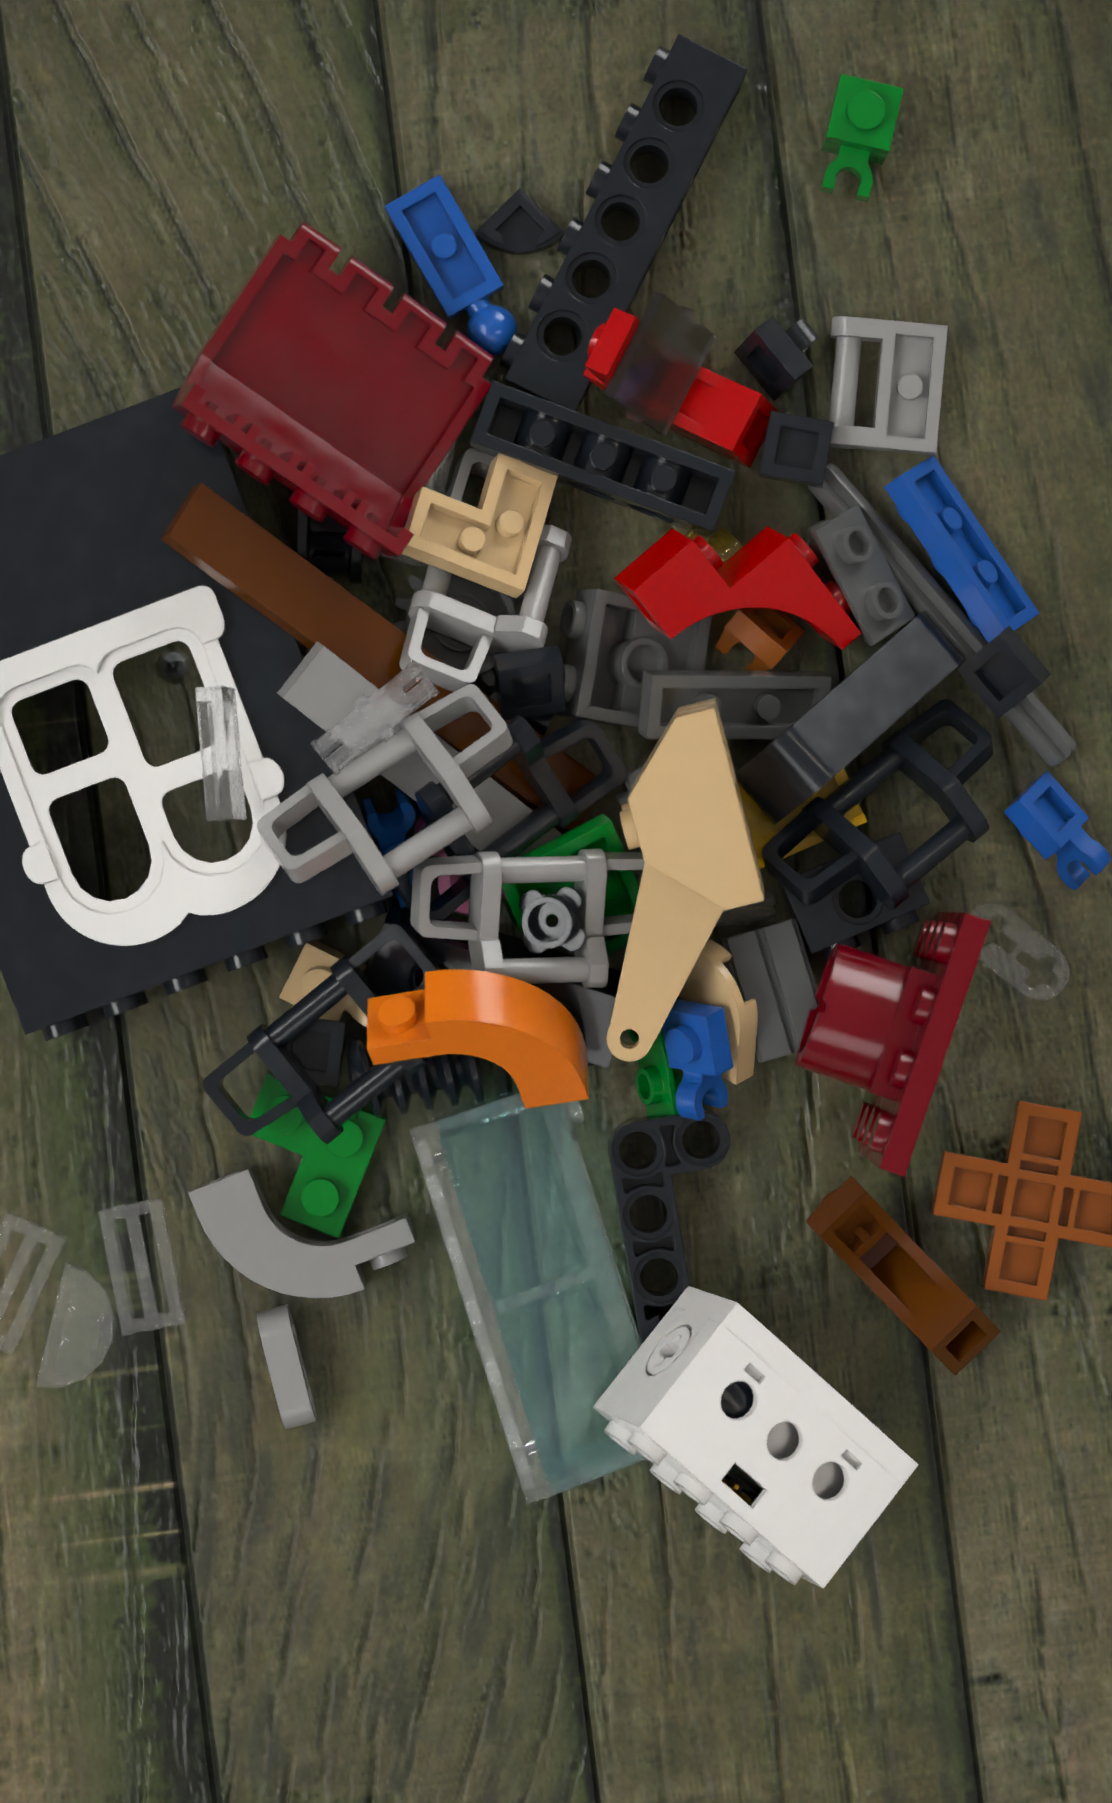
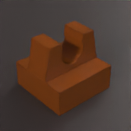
M741 608L724 626L725 630L715 647L725 655L735 644L742 643L754 653V659L745 671H767L775 667L805 631L781 610Z

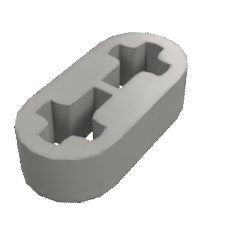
M286 1304L258 1311L257 1323L284 1428L287 1430L317 1422L313 1394L289 1305Z

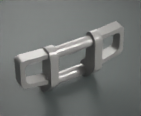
M474 448L467 449L455 465L446 496L461 501L469 474L486 479L490 463L495 457ZM553 525L543 526L519 615H499L496 617L446 596L452 573L428 565L422 590L414 593L408 615L411 619L399 662L401 669L410 675L455 692L465 685L474 683L487 652L510 653L544 647L548 633L544 619L559 562L566 560L572 543L571 535L567 531ZM426 628L473 647L464 670L453 668L423 654L421 644Z
M465 685L418 713L415 712L399 723L400 731L329 777L321 773L258 821L257 829L264 843L293 882H305L354 853L371 882L383 896L399 885L396 879L471 829L475 834H478L493 824L490 814L467 778L510 748L513 738L506 722L476 685ZM468 712H478L490 726L491 730L452 758L433 732ZM416 751L448 792L457 808L382 856L365 828L343 798ZM317 807H320L338 833L301 855H290L279 840L281 834Z
M581 849L577 856L500 858L498 852L489 851L476 852L474 855L427 858L413 868L410 922L412 927L426 938L468 940L472 970L510 976L529 984L581 982L584 988H604L608 982L609 970L604 936L630 933L634 915L626 914L604 917L607 870H643L645 864L642 852H604L602 849ZM471 874L468 922L430 920L432 881L438 876ZM575 882L574 888L581 894L583 899L582 906L578 910L579 922L586 932V941L581 948L574 951L575 956L503 959L500 940L498 939L502 884Z

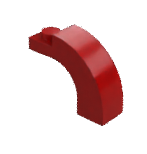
M615 307L607 322L601 324L595 330L589 342V358L583 373L589 381L618 401L663 427L748 468L751 467L766 437L771 411L779 412L761 393L716 374L684 357L660 341L637 317Z

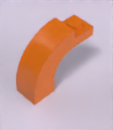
M463 969L436 970L425 972V989L368 998L367 1051L373 1065L445 1054L470 1055L489 1060L506 1070L517 1085L525 1109L589 1099L587 1047L582 1032L571 1013L558 1000L536 986L510 976L492 972Z

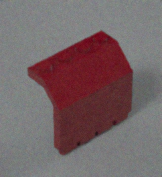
M304 221L290 240L283 235L276 236L198 353L171 407L185 416L180 426L193 437L210 447H213L219 439L240 455L234 463L248 475L265 485H268L271 479L275 478L294 491L289 502L300 511L321 523L326 515L346 527L348 530L343 539L361 553L376 560L380 552L386 556L400 557L414 536L413 533L404 528L414 495L422 486H426L490 389L491 383L482 376L490 366L494 356L458 330L451 335L444 347L440 348L435 343L447 325L445 321L406 293L402 294L391 311H388L383 307V304L394 289V285L352 255L342 266L338 274H336L329 268L340 253L341 247Z

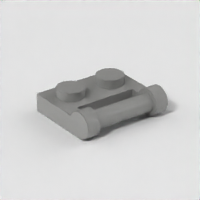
M849 316L832 317L830 337L836 339L829 416V421L834 422L831 448L867 449L932 456L936 454L948 325ZM862 341L880 342L873 428L854 426Z

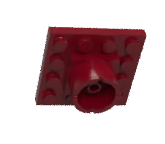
M937 912L935 921L924 920L912 956L922 959L919 968L905 966L840 944L834 946L814 995L818 1000V1006L815 1009L809 1010L795 1063L802 1069L875 1094L873 1104L865 1101L861 1103L852 1128L851 1137L859 1142L856 1152L880 1169L905 1177L991 924L990 920L966 912Z

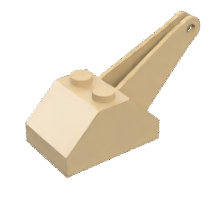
M716 698L677 708L634 781L628 797L629 803L621 805L622 811H619L628 849L641 847L645 863L611 1023L607 1033L609 1050L616 1058L623 1061L639 1060L651 1049L723 910L764 901V883ZM631 1029L637 1032L639 1039L635 1043H626L621 1038V1033Z

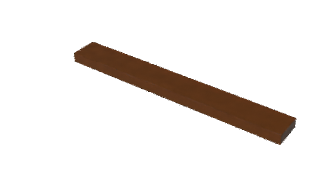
M202 482L192 487L160 540L310 650L317 641L324 645L411 715L453 693L443 687L410 675L401 669L399 662L406 638L404 632ZM421 646V650L425 656L436 661H439L441 663H444L439 658H437ZM481 690L500 715L498 704L495 700ZM468 712L436 730L434 733L460 753L486 735L491 728L478 712ZM535 731L539 739L544 738L541 734ZM560 751L546 759L568 795L596 777L595 774L564 751ZM511 760L490 776L532 811L542 805L514 760ZM591 806L579 813V817L565 828L559 825L554 828L564 834L580 826Z

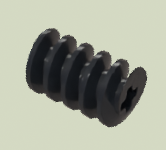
M358 1038L351 1039L347 1054L350 1084L373 1066L368 1052L362 1041ZM463 1054L427 1057L428 1063L414 1075L406 1072L368 1104L376 1118L383 1117L386 1099L393 1097L401 1114H406L409 1111L412 1094L418 1093L426 1109L433 1110L437 1090H444L452 1107L459 1106L463 1086H469L478 1103L484 1102V1088L479 1057ZM359 1111L355 1114L357 1120Z

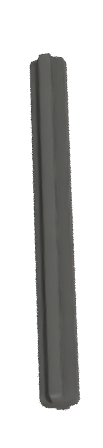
M828 464L823 488L808 486L809 490L833 518L854 505H859L910 607L917 615L922 611L926 613L964 657L965 660L960 663L963 665L988 643L982 633L972 624L970 619L835 464ZM1033 692L1004 714L1049 766L1059 765L1077 747L1073 738Z

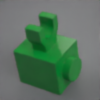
M841 73L834 91L821 151L837 154L838 156L827 167L820 191L832 194L836 183V176L841 172L847 171L855 174L859 180V188L855 199L864 202L868 201L873 184L869 162L883 165L889 153L904 88Z

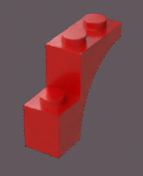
M766 526L724 563L703 537L698 535L691 540L672 528L614 577L615 581L648 623L670 639L704 618L741 608H769L799 616L820 637L841 650L861 634L848 616L852 611L841 589L831 580L824 585L812 569L819 560L806 542L796 533L786 537L769 526Z

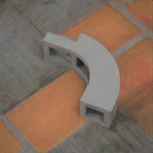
M253 1165L197 1186L188 1192L204 1232L227 1262L250 1280L268 1289L296 1297L333 1298L365 1290L367 1282L360 1263L369 1260L372 1269L376 1270L398 1262L409 1256L405 1246L414 1243L417 1237L408 1213L341 1239L324 1241L300 1236L285 1227L271 1211Z

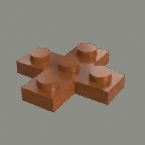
M1016 1100L1005 1162L942 1150L931 1213L933 1215L992 1226L981 1285L983 1289L1047 1301L1059 1238L1112 1248V1182L1071 1174L1082 1112Z

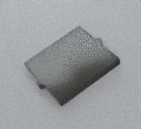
M655 291L604 395L627 411L626 418L638 424L643 422L656 433L666 436L716 335L695 319L694 309L686 306L680 307L666 295Z

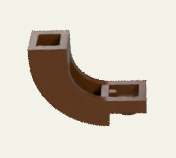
M852 1176L838 1189L827 1194L820 1202L819 1207L805 1220L824 1242L955 1376L1001 1332Z

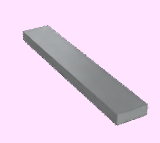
M318 641L277 692L278 695L358 757L400 731L399 723L411 716L410 713ZM435 734L452 758L459 754L458 751ZM416 751L381 773L382 776L416 802V791L430 781L435 784L439 783L438 779ZM489 777L477 786L474 791L490 814L493 824L478 834H475L471 829L465 835L472 846L482 851L533 811ZM553 828L516 857H520L562 835V833Z

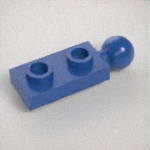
M439 174L385 205V211L447 319L451 320L466 311L470 317L467 324V337L491 355H502L505 353L514 333L518 331L517 323L507 309L498 305H492L488 298L503 290L504 285Z

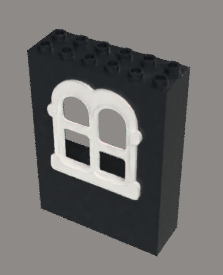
M180 388L0 455V970L25 1035L42 1030L45 1041L89 1026L85 1014L96 1009L103 1008L106 1018L145 1005L149 1003L145 991L162 984L167 995L208 981L209 979L204 968L224 961L228 972L266 959L268 954L265 945L285 938L288 948L291 949L328 935L324 923L346 915L349 925L353 926L387 913L388 910L384 900L396 896L394 889L383 896L379 893L354 853L305 882L295 883L289 878L266 846L257 829V823L263 816L303 788L306 783L321 773L329 777L347 764L338 741L277 694L305 658L301 643L160 540L192 487L201 482L254 521L226 445L218 439L215 445L210 447L193 437L180 426L185 416L171 407ZM180 641L187 644L191 650L220 726L221 738L212 747L155 767L148 764L143 756L113 673L115 667L125 660ZM73 680H82L88 685L108 736V746L104 752L48 774H39L34 771L13 719V707L22 699ZM230 770L238 775L251 808L253 825L250 838L242 850L228 860L213 863L197 860L183 851L175 839L163 808V797L173 789L218 772ZM110 778H119L127 786L149 844L152 862L148 878L137 892L125 899L107 901L94 898L78 884L72 874L49 810L50 805L57 798ZM357 790L344 797L343 800L378 848L374 835L368 829L362 811V803ZM317 807L283 832L279 840L290 855L298 856L338 832L321 808Z

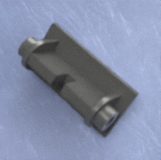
M858 504L832 520H829V518L806 530L811 539L807 545L814 551L828 581L836 580L852 611L848 616L861 632L860 636L864 643L872 646L915 618Z

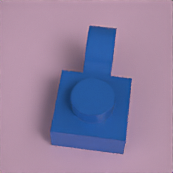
M1048 770L1031 782L1004 811L1005 815L1018 828L1020 834L1035 847L1045 860L1056 853L1058 875L1073 890L1079 888L1090 876L1080 861L1086 864L1094 875L1100 873L1111 861L1107 850L1082 829L1081 826L1089 817Z
M399 788L395 789L398 806L391 813L380 814L376 812L371 798L365 799L362 802V811L368 829L376 836L383 856L411 838L405 839V834L414 824L415 811L410 797ZM413 869L409 875L411 885L413 883ZM394 888L400 908L405 907L406 904Z
M676 999L662 1026L669 1067L683 1070V1079L676 1092V1108L681 1117L700 1121L705 1118L703 1104L723 1108L728 1103V1091L721 1074L733 1068L724 1007Z

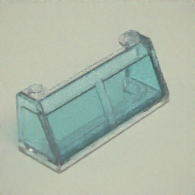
M517 1089L486 1099L484 1102H476L413 1122L409 1130L527 1504L562 1493L646 1458L638 1452L634 1455L629 1453L604 1432L609 1421L593 1408L598 1399L642 1344L574 1131L575 1126L585 1123L579 1101L525 1109Z

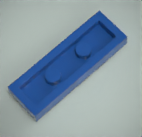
M934 455L903 473L884 487L896 504L899 515L910 525L930 555L935 569L946 579L966 609L970 621L980 630L988 643L1008 626L1015 631L1040 614Z

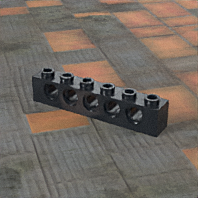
M678 34L671 50L659 46L643 81L653 86L642 108L633 103L629 105L614 137L624 143L613 165L604 160L601 161L586 191V195L594 198L595 201L585 221L573 217L557 249V252L565 255L566 258L556 278L545 274L531 299L528 309L538 314L527 336L516 331L505 350L499 364L509 370L505 377V385L578 412L592 384L583 375L586 369L585 364L589 358L588 346L591 337L601 324L607 322L614 307L628 313L744 83L748 68L681 34ZM681 98L691 104L695 117L686 125L674 126L662 118L659 111L660 106L668 99ZM641 155H654L662 160L667 173L658 182L644 183L633 175L630 168L631 163ZM615 211L626 212L636 220L638 231L633 237L624 241L611 239L603 231L601 225L603 219ZM596 268L607 276L610 286L603 295L596 298H587L580 295L574 288L572 282L574 276L582 269ZM559 324L573 327L581 339L577 350L569 355L552 353L544 343V336L551 327Z

